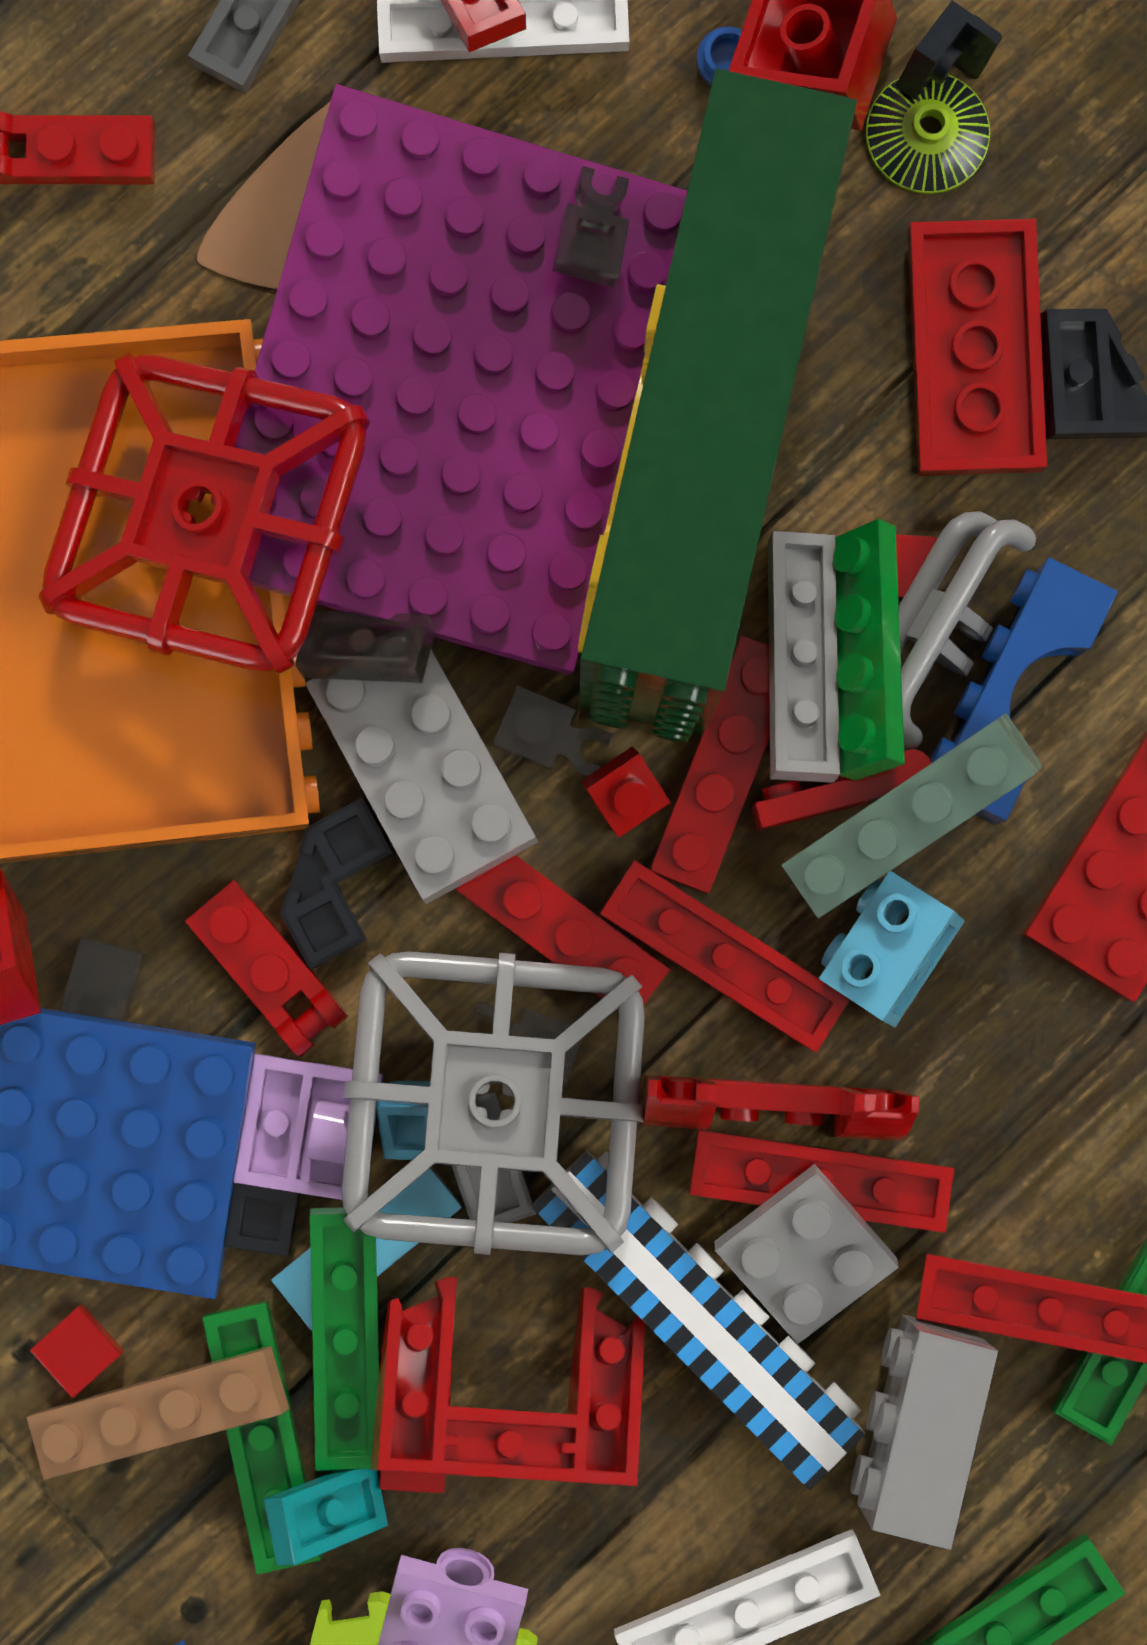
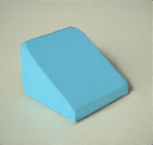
M392 1081L389 1084L430 1087L431 1081ZM376 1102V1114L384 1159L413 1160L425 1150L429 1105Z

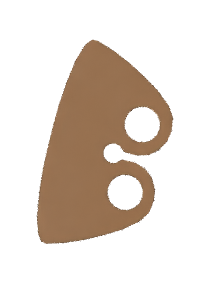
M330 102L295 130L261 164L223 208L205 234L198 249L197 261L201 266L245 283L278 289Z

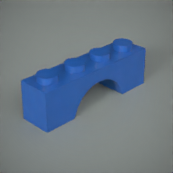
M1050 557L1035 572L1026 568L1009 600L1010 603L1018 606L1008 628L998 625L982 654L981 659L989 662L990 665L981 684L970 681L954 712L955 716L963 720L952 742L945 738L941 739L930 759L931 763L1003 714L1007 713L1010 718V702L1013 689L1020 675L1031 663L1053 656L1078 657L1089 650L1118 591ZM1025 782L975 815L995 825L1007 821Z

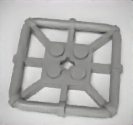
M407 951L391 953L386 957L379 953L367 963L370 970L365 975L360 991L352 1081H345L344 1098L350 1099L342 1179L343 1208L348 1216L343 1221L354 1233L360 1229L366 1235L383 1240L474 1247V1254L490 1255L491 1248L569 1255L598 1254L606 1249L613 1253L624 1243L621 1236L626 1230L631 1213L637 1123H644L645 1109L644 1105H638L645 1022L643 999L639 993L643 986L633 975L626 978L620 972L606 968L515 960V954L500 952L498 959ZM403 977L496 984L492 1034L447 1031L405 982ZM513 986L602 993L606 995L555 1040L509 1036ZM387 990L394 995L434 1043L430 1087L378 1083ZM619 1009L613 1102L562 1098L565 1053L615 1010ZM491 1083L502 1084L503 1095L513 1097L514 1100L513 1109L502 1110L500 1120L496 1121L487 1119L486 1109L476 1107L475 1102L477 1095L488 1093ZM376 1102L429 1105L425 1150L368 1197ZM560 1116L611 1121L603 1215L557 1162ZM434 1164L481 1167L476 1220L393 1214L380 1211ZM498 1169L543 1172L589 1228L579 1229L493 1222Z

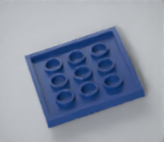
M40 1008L41 1013L0 1025V1264L215 1299L219 1293L226 1249L224 1245L235 1184L233 1181L256 1043Z

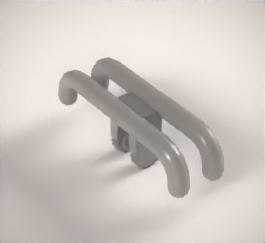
M981 511L960 514L952 519L942 530L900 602V653L908 640L915 644L901 668L905 749H915L922 743V731L912 722L910 710L913 699L934 662L937 661V663L948 670L963 676H967L974 664L949 639L954 627L964 636L972 640H979L980 642H986L993 631L992 627L967 605L996 554L1002 547L1011 545L1020 552H1026L1035 546L1036 535L1029 526L1015 519L997 521ZM970 537H977L946 591L937 590L962 545Z

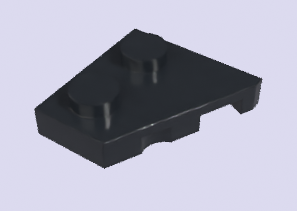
M1046 309L1042 312L1040 316L1046 438H1147V395L1139 383L1146 378L1134 357L1123 348L1121 333L1108 310Z

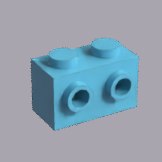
M889 871L882 882L877 879L867 887L857 905V912L861 915L848 935L840 933L827 948L821 962L826 968L819 979L895 1028L965 920L949 907L897 874ZM909 914L908 919L901 924L902 919ZM873 967L872 974L865 979L867 971Z

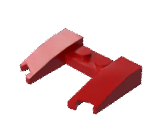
M644 1074L642 1105L645 1106L644 1123H641V1125L708 1129L712 1123L716 1107H721L720 1119L748 1122L759 1121V1110L785 1111L784 1123L823 1126V1114H833L832 1137L902 1141L909 1134L919 1113V1096L899 1090Z
M446 1277L434 1282L438 1296L402 1311L399 1298L388 1302L370 1470L637 1486L645 1322L639 1316H635L627 1328L596 1309L604 1295L595 1288H580L567 1414L448 1406L457 1277Z

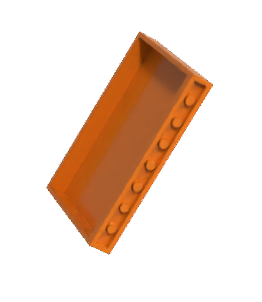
M251 319L0 341V864L304 830L306 827H309L308 814L320 813L316 775L303 776L301 751L313 750L309 712L296 713L293 688L305 687L301 649L293 658L294 666L281 674H278L275 670L268 672L249 671L176 651L166 656L150 652L146 643L76 626L58 618L55 614H47L38 598L39 593L42 591L44 569L71 489L65 484L71 467H78L103 387L111 372L116 369L114 361L129 352L133 357L138 355H159L232 372L237 367L254 371L264 338L253 339ZM149 381V387L172 432L209 441L223 397L161 382ZM130 394L103 474L140 483L153 438ZM205 494L201 503H190L187 512L196 518V524L204 522L206 518L212 515L215 508L211 503L212 494ZM96 496L72 570L121 542L133 503L106 496ZM137 562L81 596L80 600L152 618L167 569ZM193 576L179 619L180 626L259 645L229 585ZM253 586L277 634H279L291 597Z

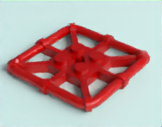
M128 352L114 361L116 369L111 372L103 387L78 467H71L65 484L71 489L44 569L42 591L39 593L38 598L47 614H55L58 618L76 626L146 643L150 652L169 656L173 651L249 671L268 672L275 670L278 674H281L294 666L293 658L299 653L306 640L332 554H340L344 537L339 532L364 455L366 429L369 427L370 421L360 405H352L334 395L259 379L256 371L237 367L232 372L159 355H138L133 357ZM149 381L161 382L223 397L209 441L173 433L149 387ZM129 394L153 438L140 483L103 474ZM252 404L322 420L267 454L234 447L246 409L250 408ZM339 442L314 525L270 515L269 512L280 477ZM205 494H212L211 503L215 506L212 515L206 518L204 522L196 524V518L187 512L190 503H201ZM96 496H106L133 503L121 542L72 570ZM262 535L307 546L279 634H277L249 580ZM137 562L167 569L152 618L80 600L82 595ZM193 576L229 585L259 645L180 626L179 619Z

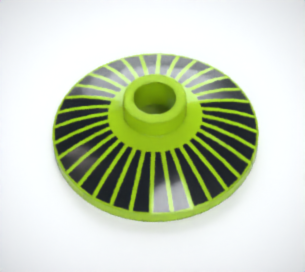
M950 75L941 85L931 79L916 100L895 86L899 78L882 90L874 101L866 123V145L870 158L877 170L896 187L914 194H941L964 184L979 169L989 147L990 124L986 109L980 98L968 85ZM925 117H934L941 123L942 130L935 134L927 133L922 129L920 120Z

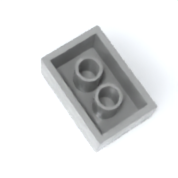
M902 1314L899 1329L889 1328L881 1357V1365L889 1368L884 1392L874 1391L866 1418V1430L874 1431L868 1457L858 1456L851 1480V1494L858 1495V1507H860L872 1530L951 1550L998 1350L977 1333L917 1319L916 1317Z

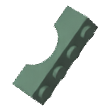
M1005 713L782 864V867L816 917L820 918L1034 776L1043 765L1007 713Z

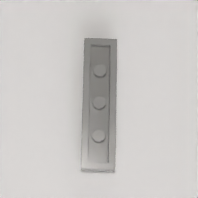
M772 531L768 540L770 779L834 783L840 775L838 684L836 680L838 669L837 626L835 624L836 569L833 564L835 535Z

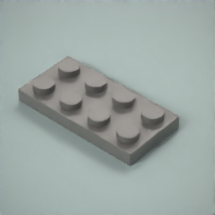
M402 629L305 682L425 904L432 902L538 843L534 832L423 634Z

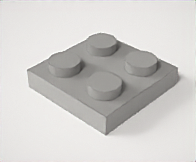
M815 1164L715 1240V1252L797 1344L899 1268L897 1257Z

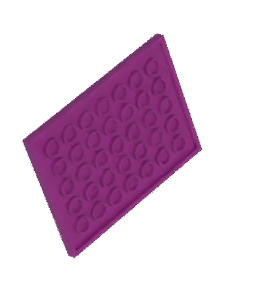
M335 84L254 370L259 379L334 395L352 405H360L370 421L369 427L366 429L364 455L339 532L344 537L340 554H332L317 602L318 605L563 674L571 675L574 672L579 653L578 642L599 537L604 535L624 443L645 356V335L657 284L666 286L687 190ZM252 404L250 408L246 409L234 447L267 454L322 420ZM339 442L280 477L269 512L270 515L314 525ZM262 535L249 576L252 586L291 597L307 546Z

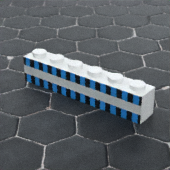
M587 1149L566 1172L603 1215L609 1153L605 1151L597 1159ZM553 1184L533 1202L532 1208L549 1226L589 1228ZM632 1194L630 1217L626 1230L621 1236L624 1243L613 1253L606 1249L598 1254L579 1256L763 1444L811 1490L865 1435L860 1425L854 1420L862 1410L835 1382L825 1390L808 1373L816 1363L790 1336H787L779 1343L762 1326L770 1316L749 1294L742 1289L733 1297L716 1280L724 1272L722 1267L698 1243L688 1251L671 1234L679 1224L653 1197H650L642 1204Z

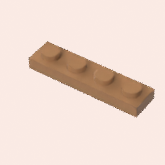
M267 1346L41 1410L26 1418L43 1480L281 1415L289 1409L272 1346Z

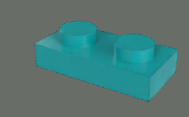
M370 1468L337 1470L264 1499L277 1565L299 1564L388 1526L378 1472L370 1470Z

